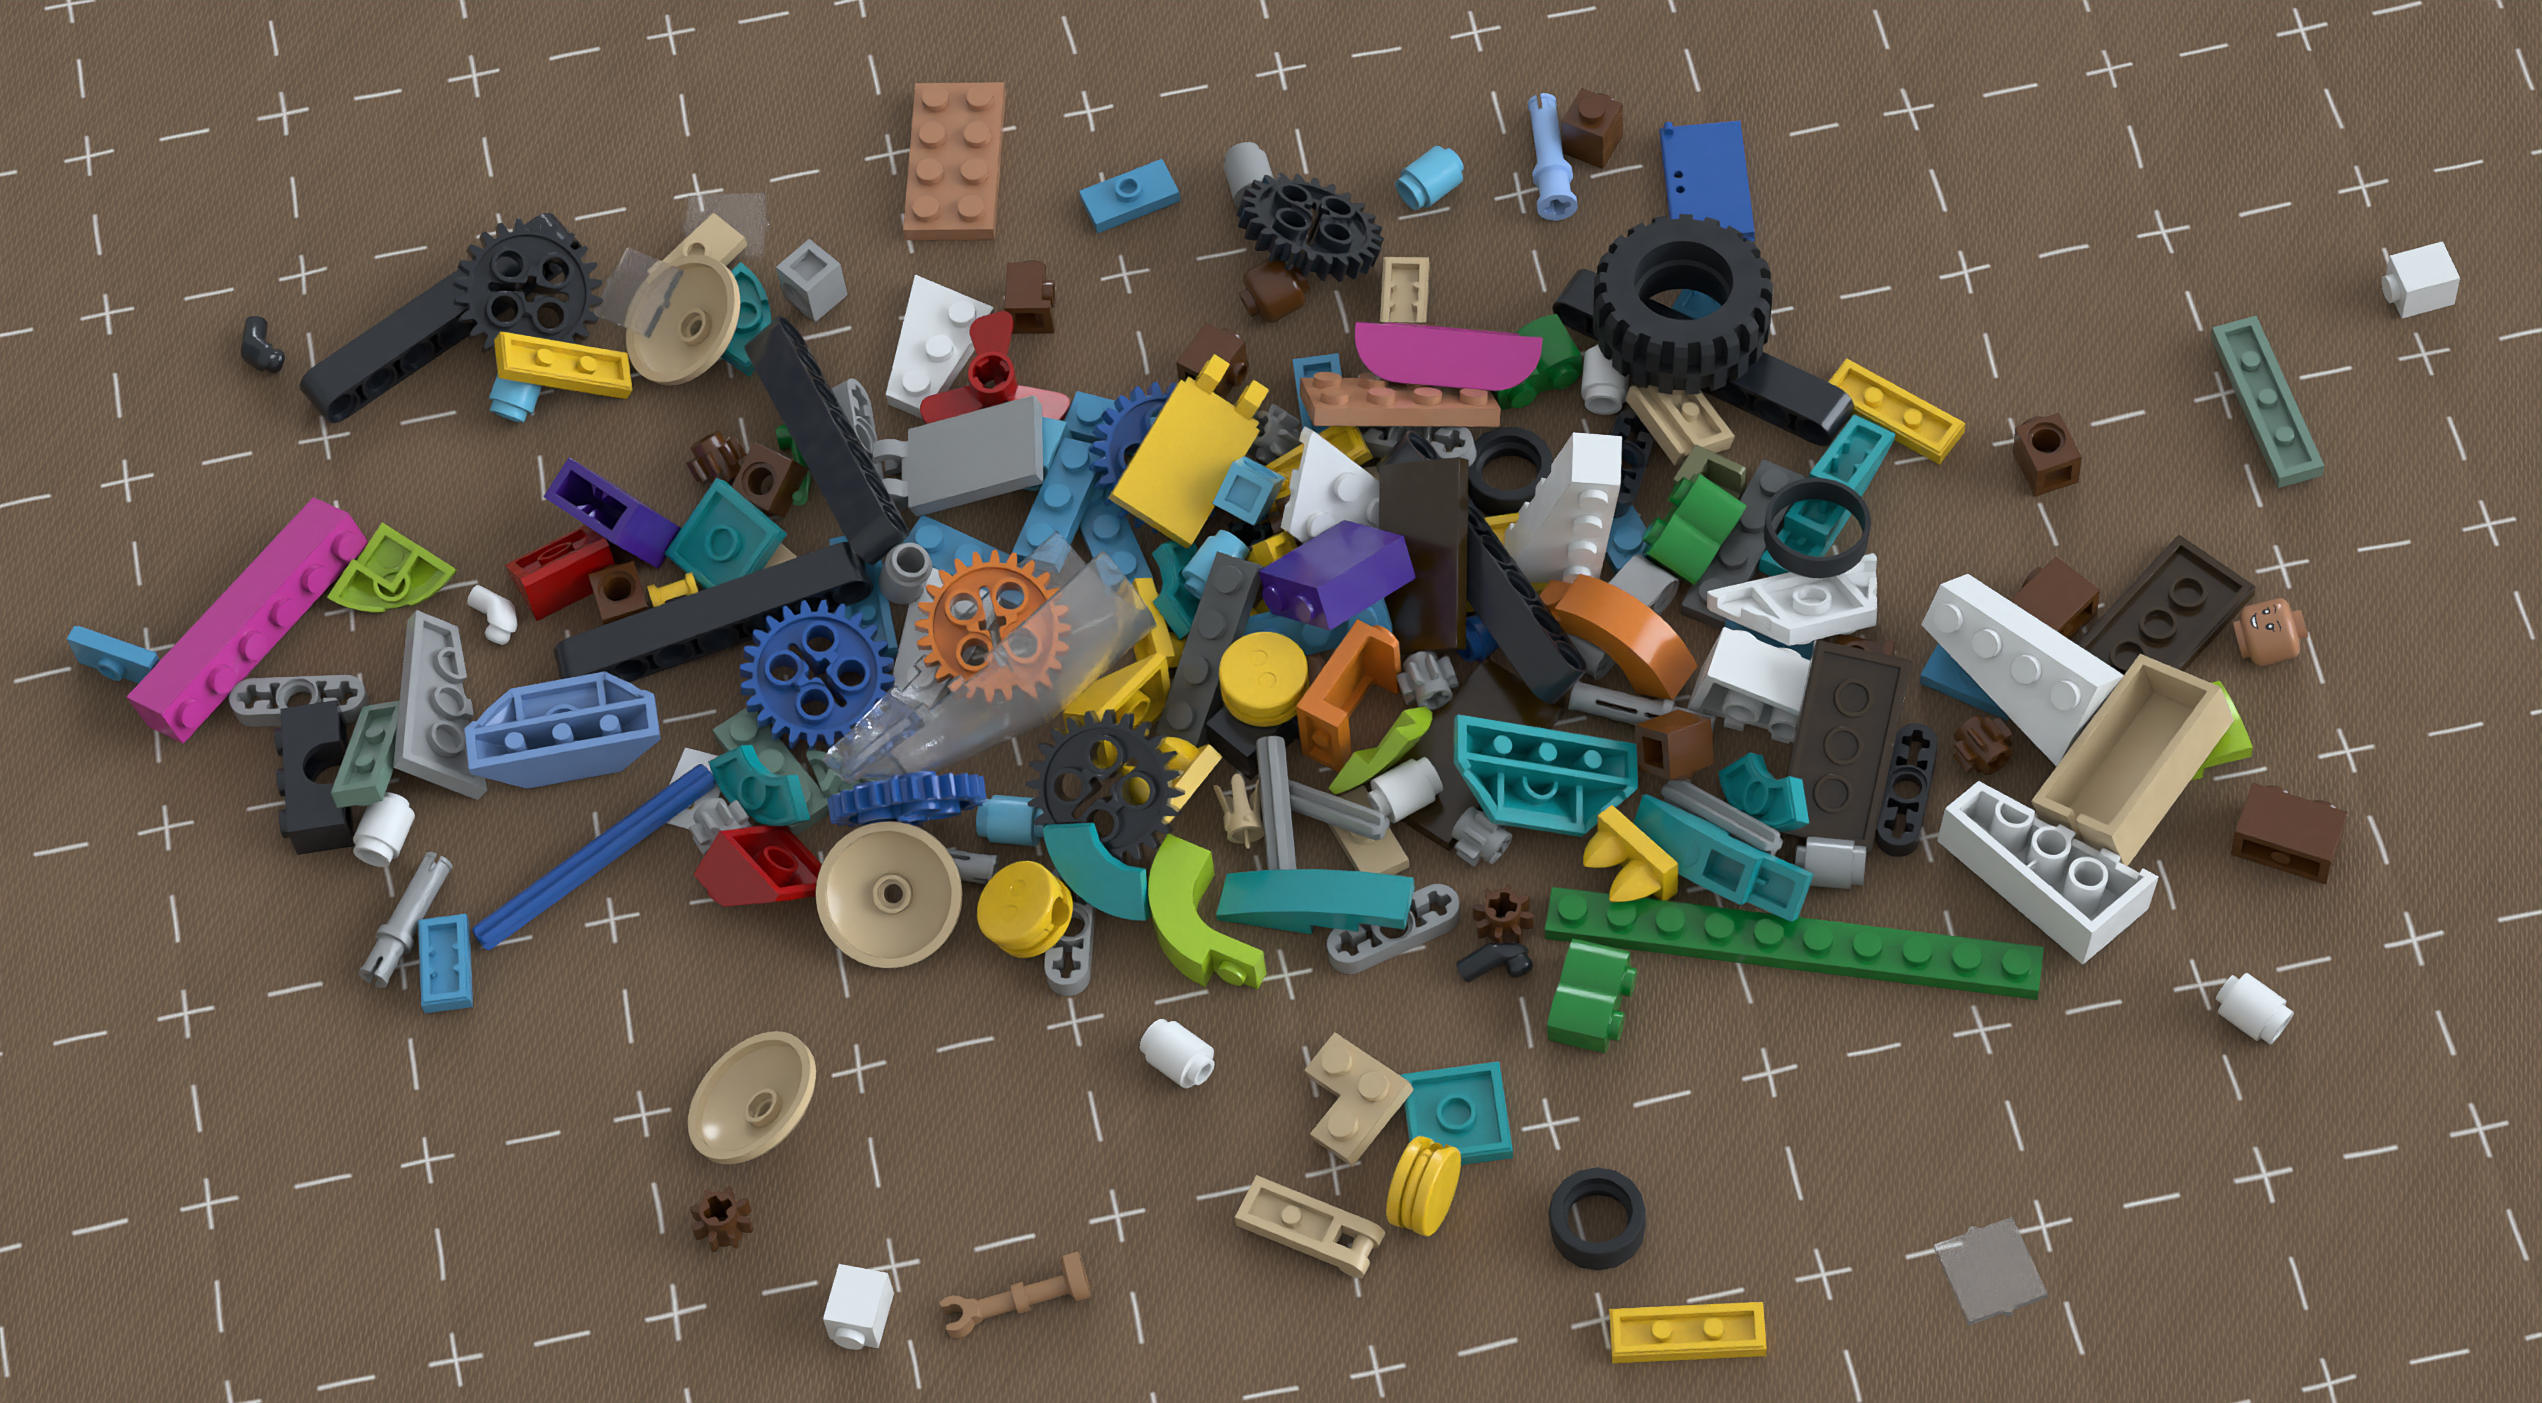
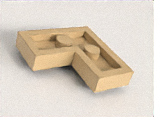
M1334 1032L1304 1070L1309 1079L1338 1097L1337 1101L1312 1130L1310 1135L1316 1143L1353 1167L1414 1089L1409 1081Z

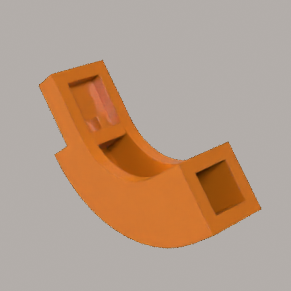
M1579 574L1573 584L1551 579L1539 595L1565 633L1583 638L1606 652L1621 667L1633 689L1638 694L1674 700L1698 666L1681 638L1659 615L1632 595L1610 583L1588 575Z

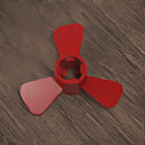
M1000 311L979 317L970 326L969 334L977 354L968 368L970 385L925 397L921 402L920 412L925 424L1034 395L1042 404V417L1062 421L1067 415L1071 404L1069 398L1063 393L1018 385L1013 364L1007 357L1014 322L1010 313ZM994 380L995 386L993 389H987L984 386L989 381Z

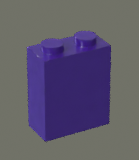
M570 457L543 496L612 543L658 569L667 557L664 553L681 530V527Z
M1348 520L1339 522L1258 571L1263 585V599L1272 614L1329 631L1416 578L1404 536Z

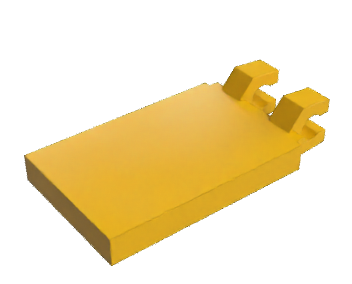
M1215 354L1205 363L1195 380L1188 377L1185 382L1180 380L1176 384L1108 499L1186 549L1193 544L1215 507L1212 503L1232 462L1246 455L1260 430L1256 427L1259 422L1252 417L1269 391L1268 388L1253 380L1249 386L1245 387L1235 405L1230 404L1213 393L1230 365Z

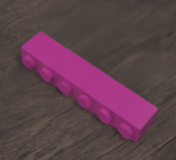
M314 497L304 506L126 697L148 727L182 744L185 743L230 694L234 686L248 675L347 568L351 560L355 559L369 542L350 514Z

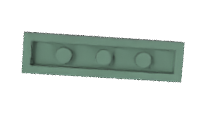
M2257 316L2212 327L2211 340L2277 488L2323 476L2324 464Z

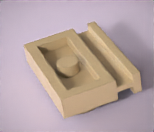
M1635 385L1630 387L1625 400L1675 466L1680 465L1682 460L1689 456L1695 445H1699L1714 453L1730 449L1735 436L1701 391L1699 394L1685 395V390H1673L1671 395L1659 393L1658 387L1649 385L1647 389L1644 387L1638 388Z

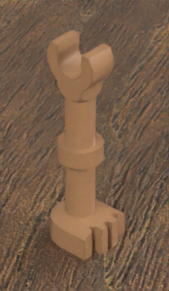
M1077 1251L1060 1258L1063 1275L1026 1286L1021 1281L1011 1284V1290L978 1300L974 1298L965 1299L955 1295L945 1297L940 1301L945 1315L958 1311L963 1313L959 1321L946 1325L950 1338L958 1339L965 1337L983 1319L1016 1309L1018 1314L1031 1311L1030 1305L1067 1294L1075 1302L1092 1298L1087 1273L1080 1253Z

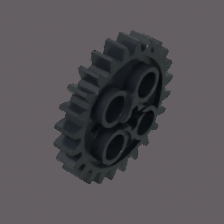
M1279 173L1276 180L1269 175H1264L1262 182L1253 180L1251 187H1246L1236 216L1240 217L1238 227L1246 230L1244 238L1257 241L1254 247L1256 251L1270 252L1268 258L1270 262L1279 259L1284 261V268L1287 271L1291 270L1294 266L1300 268L1303 277H1307L1310 271L1315 272L1321 281H1325L1327 274H1331L1338 282H1342L1345 274L1354 280L1357 279L1359 272L1365 275L1368 274L1370 267H1374L1384 238L1380 236L1382 227L1373 224L1376 216L1363 213L1366 206L1364 203H1351L1349 200L1352 194L1344 193L1339 195L1335 193L1336 187L1334 184L1324 188L1320 186L1318 178L1315 177L1311 180V183L1305 182L1300 174H1295L1294 180H1290L1283 173ZM1311 208L1314 210V220L1312 222V225L1311 220L1313 213L1311 211ZM1308 230H1309L1308 242L1310 243L1309 246L1306 244V235H1307V233H1308Z
M516 218L513 224V232L509 233L501 222L495 227L496 239L485 231L481 233L479 238L484 247L483 249L470 244L466 251L474 262L461 260L457 268L465 273L467 277L456 278L453 282V286L464 290L465 294L456 297L453 304L467 307L468 311L461 315L458 321L459 323L473 322L475 327L468 335V338L471 340L482 335L486 339L481 350L483 353L489 351L495 345L494 340L500 331L575 344L572 336L584 341L589 337L590 334L582 323L589 325L597 323L599 318L589 311V308L600 307L603 299L591 295V291L600 288L603 283L599 279H589L588 274L598 265L597 262H582L581 258L588 250L587 246L576 250L570 247L575 234L570 233L561 240L557 238L558 224L556 223L545 233L541 232L540 219L536 218L530 230H525L521 219ZM509 257L515 260L519 266V275L515 277L503 276L497 269V259ZM553 263L562 268L565 278L564 282L560 284L548 282L542 274L543 265ZM528 283L531 284V291L534 293L566 294L568 301L564 302L553 297L536 295L531 302H526L525 294L516 291L521 290L524 284ZM496 284L499 287L516 291L493 292L488 290V285ZM500 301L508 303L514 311V319L510 322L498 321L492 314V304ZM541 308L553 309L559 317V326L553 329L543 327L537 319V311Z
M1114 709L1105 710L1102 722L1099 721L1094 710L1086 711L1084 717L1085 726L1075 716L1067 718L1069 733H1066L1059 727L1050 730L1056 744L1039 743L1037 747L1046 756L1045 761H1031L1029 764L1034 770L1040 772L1039 779L1026 782V786L1039 790V797L1027 802L1030 807H1042L1043 814L1034 821L1035 826L1047 823H1094V817L1098 810H1106L1114 819L1113 831L1108 836L1102 835L1097 831L1099 840L1106 850L1124 864L1127 861V850L1135 860L1145 858L1142 843L1153 850L1159 848L1161 844L1155 833L1158 831L1163 834H1170L1174 830L1165 820L1166 816H1179L1182 813V810L1171 804L1172 798L1185 795V790L1172 786V780L1182 776L1184 771L1170 769L1168 765L1178 755L1177 751L1162 753L1159 748L1163 745L1167 736L1162 734L1152 739L1149 738L1148 734L1152 723L1146 721L1137 728H1134V713L1131 712L1125 713L1119 723H1117ZM1104 740L1110 741L1117 749V761L1112 767L1103 765L1098 759V747ZM1132 758L1137 759L1138 765L1111 786L1109 791L1112 796L1097 799L1080 818L1074 817V811L1102 788L1099 780L1103 781L1115 777ZM1067 773L1075 774L1082 783V791L1077 799L1069 798L1062 789V781ZM1135 777L1142 778L1149 786V798L1144 804L1137 803L1130 795L1129 786Z

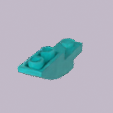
M1648 794L1643 795L1633 824L1678 863L1679 875L1739 905L1748 902L1792 922L1798 919L1814 876L1813 873L1731 837V833L1707 820Z

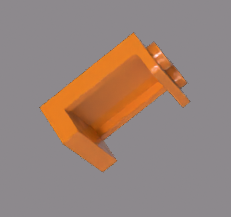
M1357 619L1296 706L1302 754L1340 773L1352 756L1349 717L1370 687L1378 685L1394 694H1398L1400 691L1396 676L1401 674L1399 641L1389 630L1379 625L1370 626Z

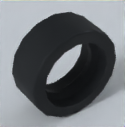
M1499 427L1483 433L1474 441L1477 455L1473 464L1468 467V495L1474 505L1486 515L1499 516L1518 513L1525 502L1530 503L1534 498L1536 486L1541 478L1547 479L1551 473L1553 455L1546 442L1534 432L1519 427ZM1518 456L1528 459L1536 466L1537 477L1528 486L1518 490L1503 491L1493 488L1483 481L1482 469L1490 461L1499 457Z
M1595 1167L1577 1171L1564 1179L1552 1195L1549 1223L1553 1243L1565 1259L1581 1268L1604 1270L1621 1265L1632 1258L1643 1243L1646 1229V1210L1641 1192L1631 1179L1616 1170ZM1594 1195L1612 1197L1622 1203L1626 1209L1628 1217L1626 1229L1621 1235L1611 1241L1600 1243L1584 1241L1575 1236L1569 1229L1567 1218L1571 1206L1584 1197Z

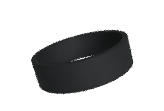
M1826 478L1800 479L1785 485L1771 498L1766 509L1764 542L1771 557L1781 567L1794 574L1808 578L1838 576L1855 567L1865 555L1871 526L1870 512L1862 497L1843 483ZM1819 499L1836 503L1847 509L1859 522L1863 534L1859 541L1845 552L1833 556L1815 557L1798 553L1787 547L1775 534L1772 521L1779 511L1794 502Z

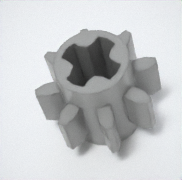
M1275 404L1270 406L1268 412L1263 410L1255 412L1252 418L1259 422L1256 428L1260 431L1247 451L1263 463L1269 464L1276 458L1299 446L1300 435L1295 429L1300 423L1297 418Z
M1421 651L1408 657L1403 663L1405 673L1396 676L1406 705L1417 702L1418 707L1426 706L1429 710H1435L1447 704L1452 698L1450 688L1459 686L1449 657L1445 656L1438 660L1436 653L1433 651Z
M713 798L697 808L693 815L696 824L690 826L689 830L693 834L694 842L705 856L719 831L752 827V825L748 821L749 816L738 800H735L728 806L724 799Z
M1473 806L1470 807L1457 821L1451 834L1452 837L1459 841L1455 845V848L1458 850L1456 854L1474 867H1476L1481 858L1490 864L1495 863L1505 852L1512 840V834L1505 830L1508 825L1491 823L1484 811L1481 812Z

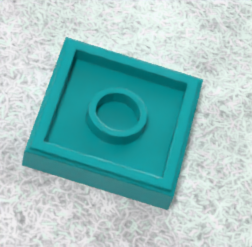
M716 478L664 554L686 573L692 572L694 580L703 588L708 589L762 570L787 533L728 483Z
M1499 1061L1400 1074L1401 1077L1410 1082L1414 1089L1404 1102L1410 1142L1417 1136H1424L1433 1139L1436 1143L1442 1144L1443 1147H1445V1144L1456 1147L1461 1155V1165L1513 1158Z

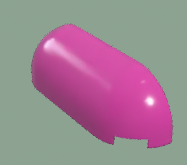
M1356 322L1355 325L1356 348L1366 367L1375 375L1385 380L1399 383L1493 391L1505 390L1520 384L1530 376L1538 364L1542 350V337L1519 336L1518 333L1384 322V324Z

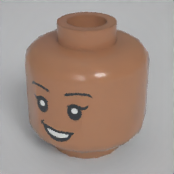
M2275 598L2248 605L2241 610L2240 620L2233 622L2242 658L2250 657L2252 662L2259 667L2296 658L2300 653L2299 640L2308 638L2302 610L2292 612L2289 603L2283 598Z

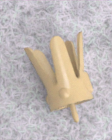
M1235 774L1231 780L1233 798L1224 796L1218 785H1213L1224 812L1223 819L1224 827L1227 831V839L1233 843H1245V847L1249 849L1251 842L1257 841L1264 836V825L1261 820L1260 782L1258 779L1256 790L1250 795L1248 802L1244 780L1240 774Z

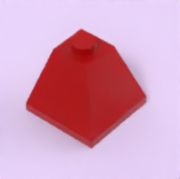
M764 825L719 831L693 875L707 889V894L712 900L719 903L722 907L816 897V884L822 864L787 826Z

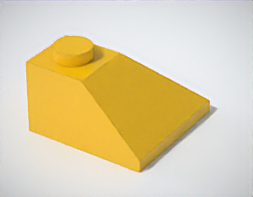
M1157 652L1096 680L1084 692L1076 693L1068 701L1063 712L1066 733H1069L1067 718L1075 716L1085 726V712L1091 710L1096 712L1100 722H1102L1105 710L1114 709L1117 723L1120 722L1125 713L1131 712L1134 713V728H1137L1146 721H1150L1152 727L1161 717L1171 688L1166 657ZM1104 740L1101 742L1097 751L1098 759L1103 765L1111 767L1117 761V749L1110 741Z

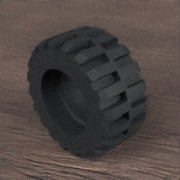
M1679 214V219L1670 220L1665 215L1653 218L1650 225L1645 226L1643 223H1640L1630 228L1627 238L1621 235L1609 245V253L1607 252L1601 257L1597 266V276L1594 277L1593 329L1594 336L1599 339L1598 347L1603 356L1608 360L1612 359V367L1622 376L1626 377L1628 374H1631L1633 376V383L1646 389L1649 385L1656 386L1659 393L1672 395L1673 390H1685V395L1699 394L1701 388L1709 387L1713 391L1726 386V379L1729 377L1733 381L1739 379L1748 372V364H1755L1761 357L1763 345L1768 342L1770 334L1773 283L1770 281L1771 271L1767 261L1760 258L1761 251L1752 241L1747 240L1743 242V234L1730 225L1725 229L1720 227V221L1705 217L1704 221L1693 219V214ZM1688 289L1708 295L1717 301L1721 307L1712 314L1699 319L1675 320L1653 312L1644 302L1650 297L1667 290Z

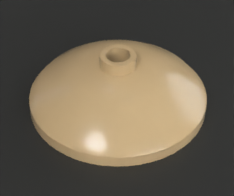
M696 254L684 256L668 263L649 279L634 302L626 330V346L630 361L642 376L661 385L683 384L700 376L719 360L733 338L740 312V293L732 272L718 260L710 256Z
M894 821L877 822L853 830L838 841L830 850L818 875L816 904L826 933L841 951L856 961L869 966L898 968L917 963L929 957L946 942L953 932L960 915L962 884L958 868L952 856L933 835L907 823ZM892 884L900 886L903 891L902 899L897 903L890 901L887 897V889Z
M774 1031L750 1037L725 1053L707 1072L691 1102L688 1115V1132L694 1147L712 1162L737 1164L762 1156L779 1145L801 1121L813 1095L816 1066L809 1048L792 1034Z

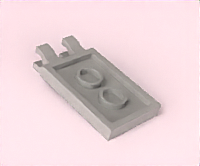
M1033 395L908 429V441L905 442L896 439H884L873 442V459L876 462L885 460V472L889 476L902 472V481L893 478L881 479L898 511L901 512L908 507L918 517L1042 484V404Z

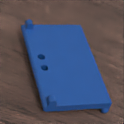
M1730 121L1673 126L1672 122H1665L1664 127L1659 129L1669 218L1679 219V214H1693V219L1704 221L1705 217L1720 221V227L1727 229L1730 225L1743 234L1745 241L1750 240L1754 242L1755 231L1741 122Z

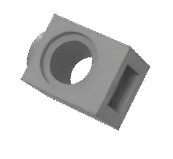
M810 239L776 266L784 298L814 323L848 295L841 264Z

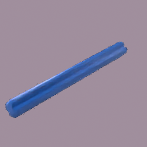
M703 764L696 765L477 923L472 929L476 940L486 950L494 948L715 788L716 781L712 773Z

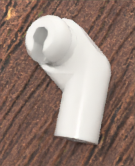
M476 585L468 596V605L487 615V621L490 624L485 630L486 638L500 645L507 644L510 640L511 632H516L518 626L515 606L509 600L480 585Z

